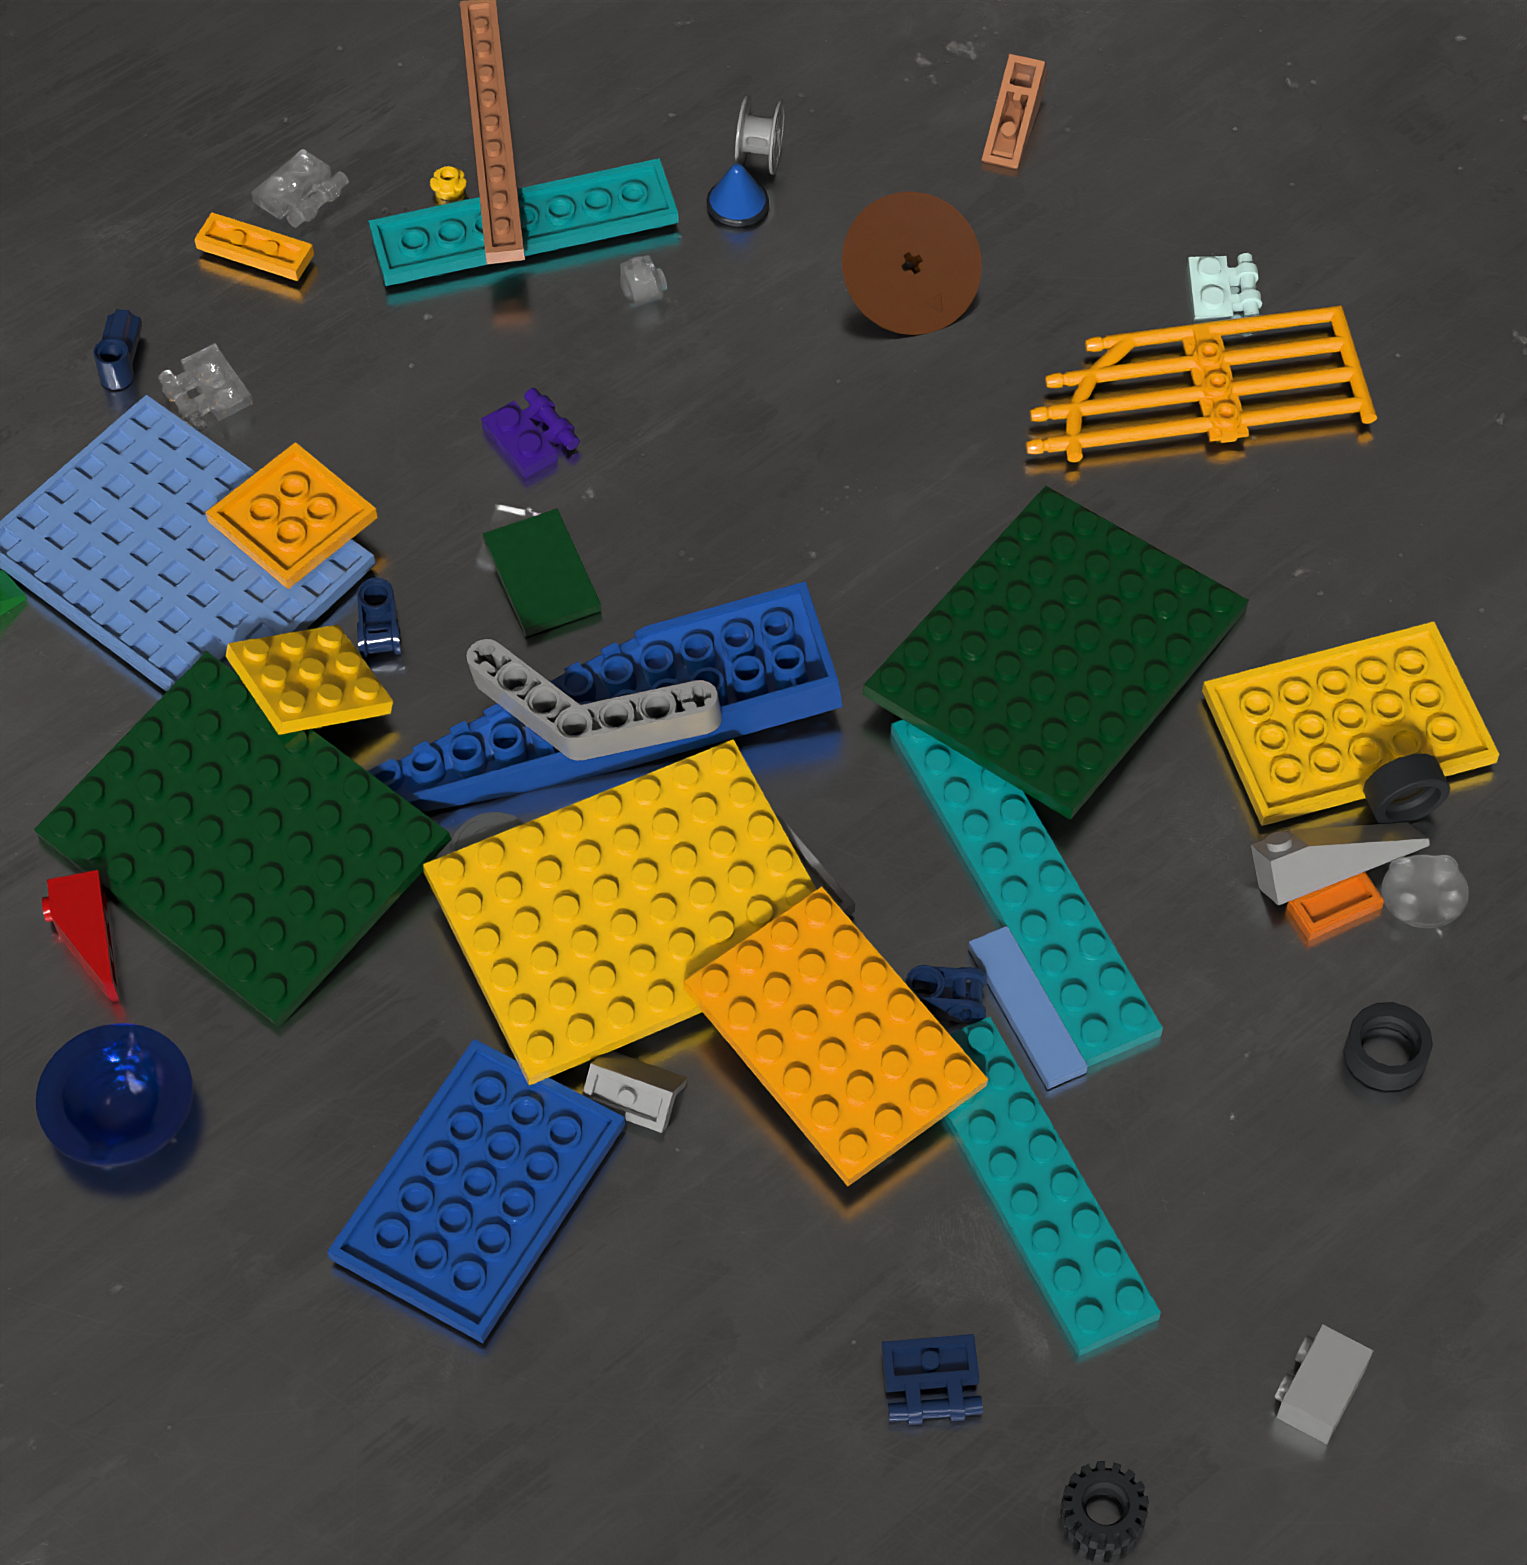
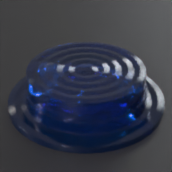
M126 1023L99 1026L72 1038L47 1063L41 1074L36 1091L38 1120L46 1137L53 1146L77 1162L98 1167H116L131 1164L156 1153L178 1133L191 1108L193 1079L189 1065L181 1050L160 1032L145 1026Z

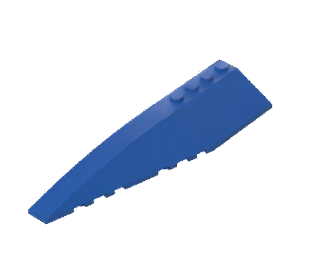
M806 581L647 625L635 631L634 638L620 645L616 642L601 649V655L582 665L578 661L564 668V674L549 681L578 704L582 705L695 680H704L715 686L722 711V722L711 733L575 761L569 759L497 703L483 711L484 716L468 724L464 720L449 728L451 733L430 744L426 740L412 747L413 752L397 761L389 759L368 770V772L421 812L481 802L613 772L841 708L843 706L839 681ZM547 709L541 713L550 712L553 709ZM659 714L654 718H661L666 714ZM618 723L613 725L612 727H619L624 723ZM576 732L571 736H577L583 732Z

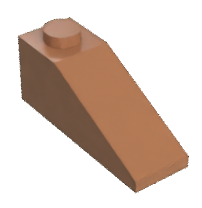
M1009 54L981 160L983 163L1018 170L1039 111L1048 77L1045 61Z

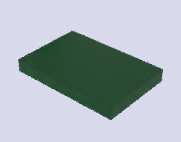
M558 508L482 533L484 544L525 637L601 611L600 600Z

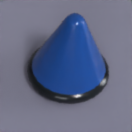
M733 164L720 181L710 189L706 203L710 214L720 223L728 226L743 227L752 225L764 217L769 207V196L765 188L756 182L741 164Z

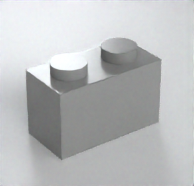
M1322 1324L1315 1339L1308 1335L1305 1337L1295 1358L1296 1361L1302 1363L1295 1377L1287 1373L1278 1388L1275 1399L1281 1401V1405L1276 1418L1328 1444L1368 1367L1374 1350Z

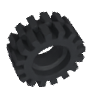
M1097 1461L1096 1467L1093 1469L1087 1464L1081 1467L1079 1475L1074 1472L1069 1479L1068 1486H1065L1060 1514H1062L1061 1523L1063 1529L1068 1528V1538L1071 1542L1080 1541V1549L1086 1553L1089 1547L1096 1549L1095 1556L1104 1557L1105 1550H1111L1112 1556L1118 1555L1122 1547L1125 1546L1128 1550L1134 1546L1135 1539H1139L1143 1533L1148 1515L1149 1499L1148 1496H1144L1145 1486L1142 1481L1138 1483L1134 1481L1136 1474L1128 1469L1126 1474L1120 1471L1122 1464L1113 1462L1112 1468H1105V1461ZM1097 1493H1109L1120 1501L1123 1514L1113 1524H1099L1088 1515L1086 1502Z

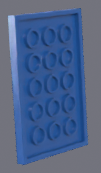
M473 1039L328 1249V1257L339 1265L483 1343L626 1125L625 1117L551 1078H546L529 1086L516 1060Z

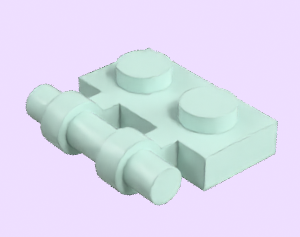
M1240 254L1237 258L1238 266L1235 268H1228L1226 256L1188 257L1187 273L1193 324L1233 319V313H1244V317L1259 316L1262 301L1261 293L1256 290V282L1259 279L1258 269L1253 264L1251 254ZM1230 286H1241V293L1231 294Z

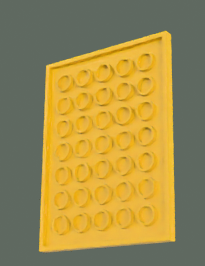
M734 739L423 864L424 874L529 1086L702 1013L701 1009L683 989L684 980L817 890Z

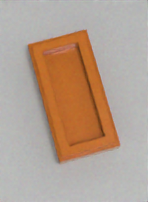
M1362 872L1291 900L1287 903L1286 908L1307 940L1310 941L1381 909L1384 899L1366 872Z

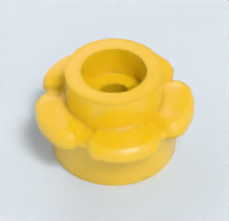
M445 166L434 172V177L430 179V187L435 191L438 198L444 201H453L463 195L467 180L464 178L465 174L462 170L456 167Z

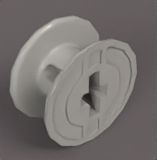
M745 96L737 125L735 164L743 166L747 152L769 155V171L773 175L778 167L783 141L784 100L778 101L774 117L769 118L751 115L750 96Z

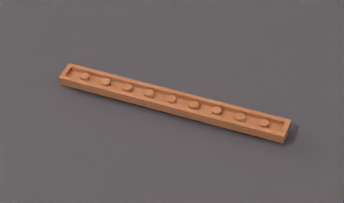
M496 0L460 1L487 264L525 260Z

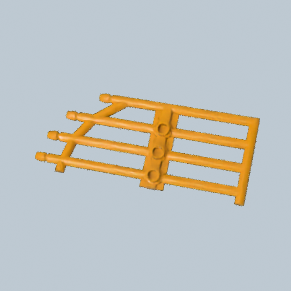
M1342 305L1119 333L1105 335L1103 338L1096 336L1086 339L1085 350L1087 352H1100L1103 349H1107V352L1088 369L1066 371L1064 374L1058 372L1045 376L1046 388H1062L1064 385L1067 387L1078 386L1070 402L1050 405V407L1038 406L1029 410L1030 420L1034 422H1044L1048 419H1067L1066 435L1047 437L1045 440L1042 438L1032 439L1025 443L1027 454L1035 455L1043 454L1045 451H1048V453L1066 451L1069 462H1078L1083 457L1082 448L1204 432L1208 433L1210 442L1220 440L1221 443L1236 441L1237 438L1248 437L1249 431L1247 427L1357 412L1360 413L1363 423L1370 424L1376 421L1377 414ZM1326 322H1331L1335 337L1225 351L1221 336ZM1182 341L1186 355L1116 365L1134 347ZM1333 352L1341 353L1345 367L1239 381H1234L1230 366ZM1190 371L1194 383L1192 387L1088 400L1096 383ZM1343 382H1350L1354 397L1244 412L1239 400V396ZM1199 401L1203 417L1081 433L1082 416Z

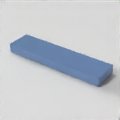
M1008 926L969 941L968 950L979 969L986 973L990 989L1047 1090L1087 1073L1088 1065Z

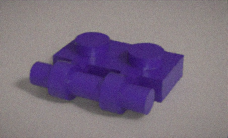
M536 388L529 389L524 395L530 407L522 410L515 401H512L481 418L482 428L525 479L558 461L557 451L554 447L563 443L568 450H573L580 443L579 438L574 433V426L567 418H561L555 411V404L547 395H541ZM544 421L549 427L543 433L535 426V424Z

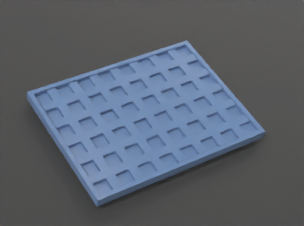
M148 395L139 400L0 521V568L166 692L206 651L236 672L225 656L228 643L306 630L374 567L376 563L372 553L351 539L291 588L287 589L211 525L206 516L207 510L249 479L256 471Z

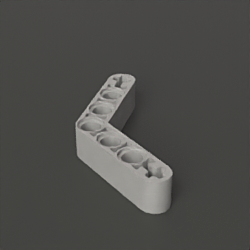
M492 639L479 640L472 644L467 651V662L478 689L569 759L575 761L705 735L715 731L722 722V711L717 690L710 682L704 680H695L580 705ZM523 686V687L520 688V689L513 690V689L516 688V687ZM553 709L550 712L541 713L544 710ZM659 714H666L661 718H654ZM624 723L619 727H612L615 724ZM583 732L577 736H571L573 733Z

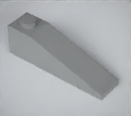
M1408 822L1275 832L1268 835L1266 839L1251 844L1259 889L1277 905H1281L1428 847L1430 843L1428 837Z

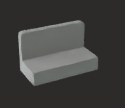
M610 1051L597 1057L590 1064L582 1095L622 1115L627 1121L662 1133L668 1126L675 1097L685 1087L687 1077Z

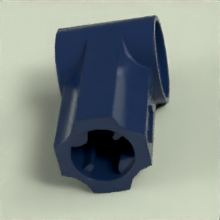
M116 309L115 313L108 315L102 340L96 344L93 350L99 380L104 387L112 390L125 388L134 379L132 364L142 329V321L140 317L135 316L129 310Z

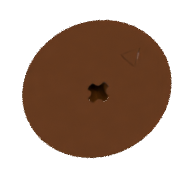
M898 192L874 201L854 220L843 245L842 271L851 298L870 320L896 333L919 335L935 332L950 325L966 311L978 290L982 260L979 244L971 226L952 205L926 193Z

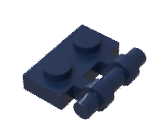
M974 1334L882 1342L881 1351L886 1392L905 1391L906 1402L888 1403L889 1422L908 1421V1425L923 1424V1419L949 1417L950 1422L964 1421L965 1416L983 1414L981 1395L963 1397L962 1386L979 1384L980 1377ZM943 1387L947 1389V1398L921 1400L920 1389Z

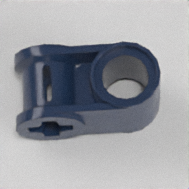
M374 577L367 579L361 583L357 591L359 622H357V635L360 655L362 658H367L369 653L393 651L395 655L402 654L401 631L392 585L383 578ZM376 602H383L380 605H372Z
M918 965L907 974L905 983L937 1020L974 1024L985 1019L986 1008L982 1004V988L987 984V975L984 971L972 967L950 968ZM925 989L932 994L923 996L916 993L915 990Z

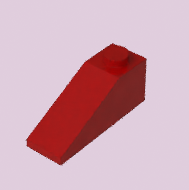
M94 870L47 879L49 896L42 897V908L46 922H54L61 940L111 1003L119 1002L107 895L99 871Z

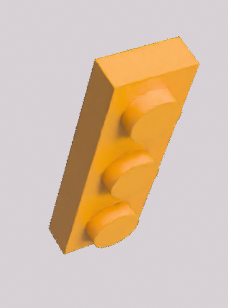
M211 212L195 237L196 248L295 281L299 280L314 256L313 244Z

